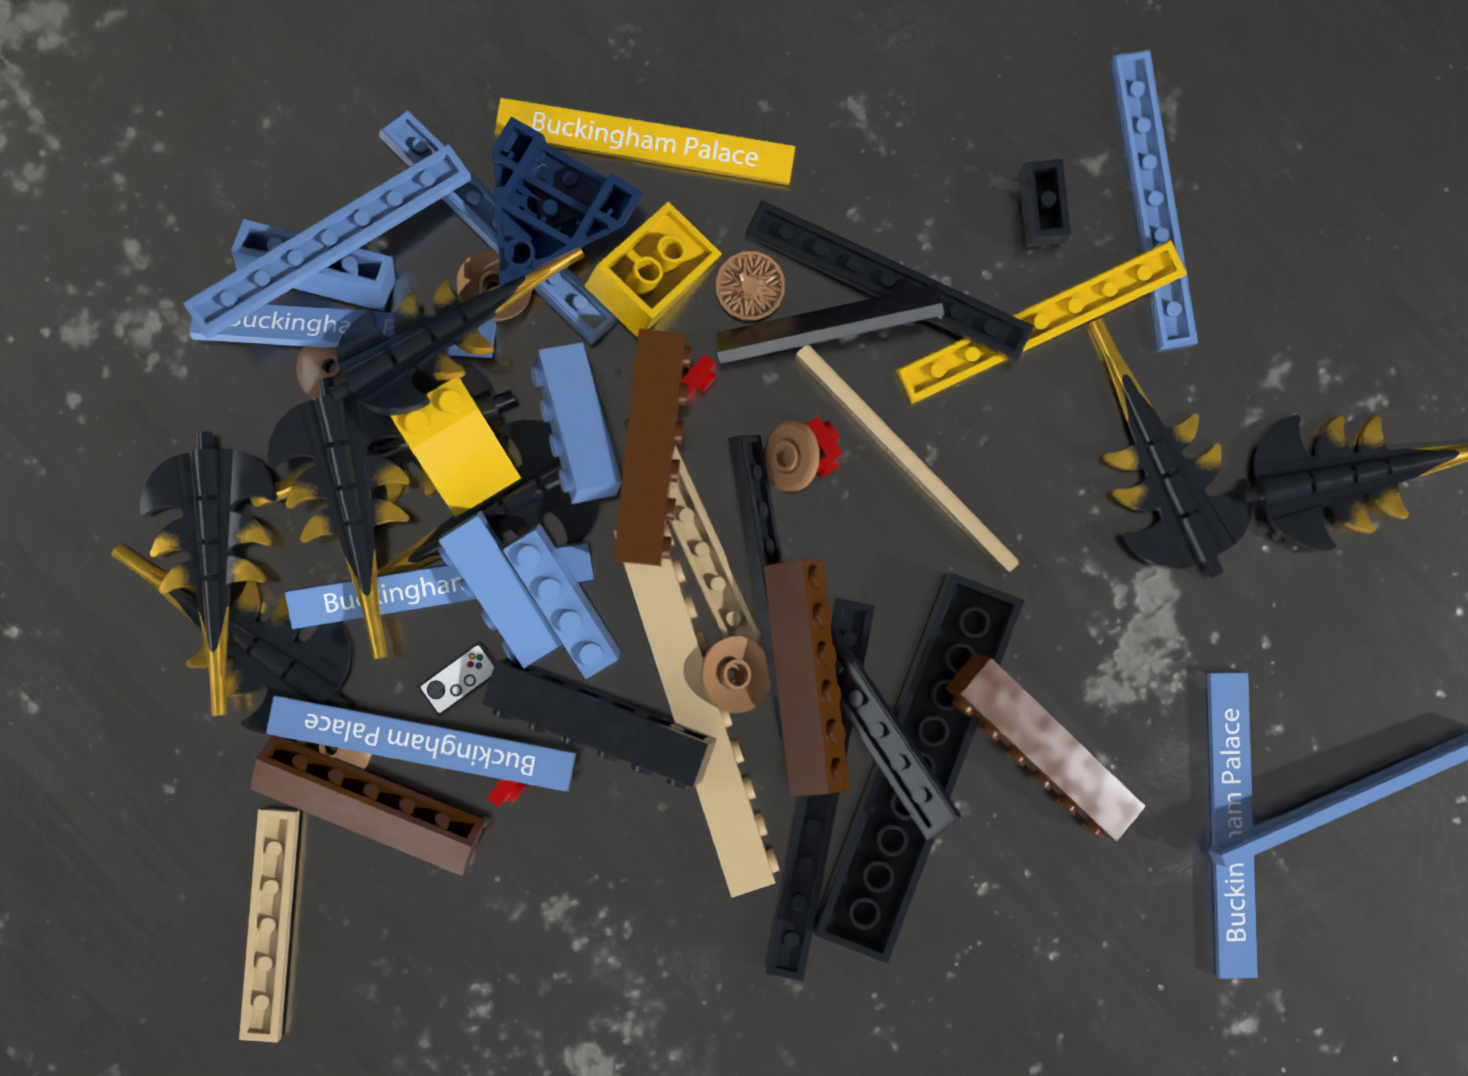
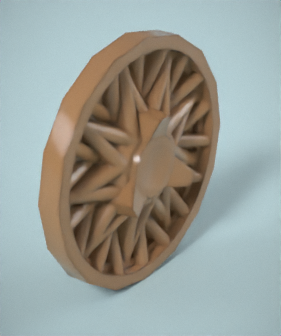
M743 251L731 256L721 266L716 277V295L721 306L731 316L743 321H758L770 316L780 306L785 294V278L780 266L770 256L758 251Z
M785 421L777 425L768 436L764 448L767 474L772 484L782 491H799L807 487L816 475L819 466L820 449L817 438L809 426L799 421Z

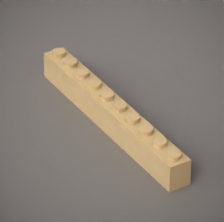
M666 523L665 536H672L668 523ZM670 556V560L663 559L662 567L624 563L674 721L717 738L703 780L696 785V789L731 898L775 884L773 873L780 871L774 850L766 851L761 837L768 834L762 813L754 814L750 803L751 799L756 798L750 776L742 778L738 763L744 762L738 740L731 742L726 727L733 725L730 714L714 705L703 689L701 666L704 659L703 655L709 649L703 631L695 633L691 619L698 616L691 595L684 597L680 587V582L686 581L680 560L672 561Z

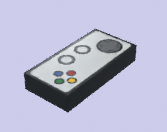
M478 641L417 687L440 717L490 681L495 661L483 644Z

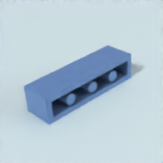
M243 219L231 249L236 270L253 262L299 233ZM358 248L293 289L385 311L395 283L393 258Z
M583 342L538 350L535 364L531 365L530 368L531 378L534 387H540L543 397L540 400L541 415L544 422H550L553 433L549 436L550 447L553 456H559L562 469L559 470V479L563 492H569L572 504L615 496L621 486L622 479Z
M481 510L441 535L438 540L442 545L438 548L441 557L449 567L456 566L463 577L459 580L463 590L470 599L475 597L484 608L480 612L483 620L492 631L498 629L505 640L501 643L502 647L512 662L518 660L522 667L525 668L563 644L505 555L503 543Z
M537 524L509 541L503 549L505 555L584 678L591 677L617 661L620 654L618 645L541 524Z

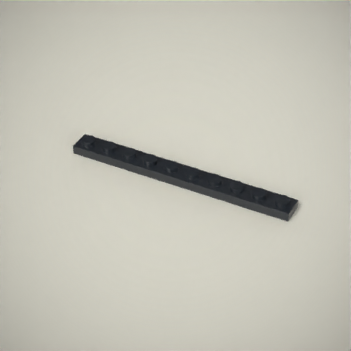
M837 598L832 625L837 627L864 667L875 605ZM840 707L841 720L846 734L844 745L847 756L852 724ZM840 792L799 796L766 966V974L804 981Z

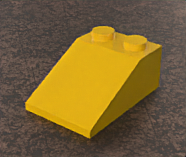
M667 202L595 267L584 287L638 338V330L650 329L714 264L722 253L674 206Z
M460 378L451 379L426 394L431 401L429 405L408 414L391 416L455 518L521 479Z

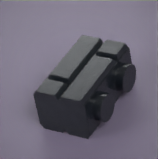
M1063 159L1025 163L1018 175L1024 226L1027 227L1025 230L1026 247L1062 244L1071 236Z

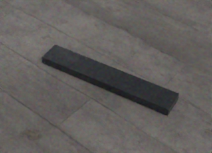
M939 283L717 332V355L719 362L727 363L944 315Z
M830 625L832 643L836 651L835 669L837 684L841 691L840 707L926 839H933L959 820L962 815L837 627Z

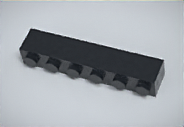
M509 657L495 662L482 702L483 705L493 708L492 713L500 718L507 720L518 718L527 722L526 726L535 732L547 734L550 731L561 735V741L574 747L586 745L596 749V755L609 761L621 759L631 763V769L638 773L653 775L654 772L666 777V782L669 785L685 790L689 787L694 788L702 782L717 740L715 737L529 665L523 668L519 661L512 662Z

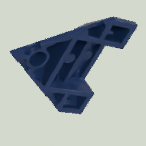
M511 116L492 147L500 286L502 287L624 227L644 192L612 173L606 178L547 144L543 134Z

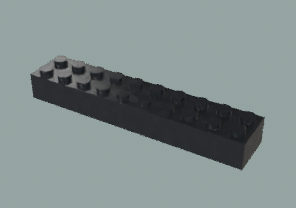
M955 573L946 574L894 711L895 716L949 797L952 795L979 719L974 715L968 717L952 703L955 697L946 689V686L974 653L990 657L999 666L1001 665L1025 601ZM876 761L815 919L813 931L816 937L888 964L935 838L926 839Z

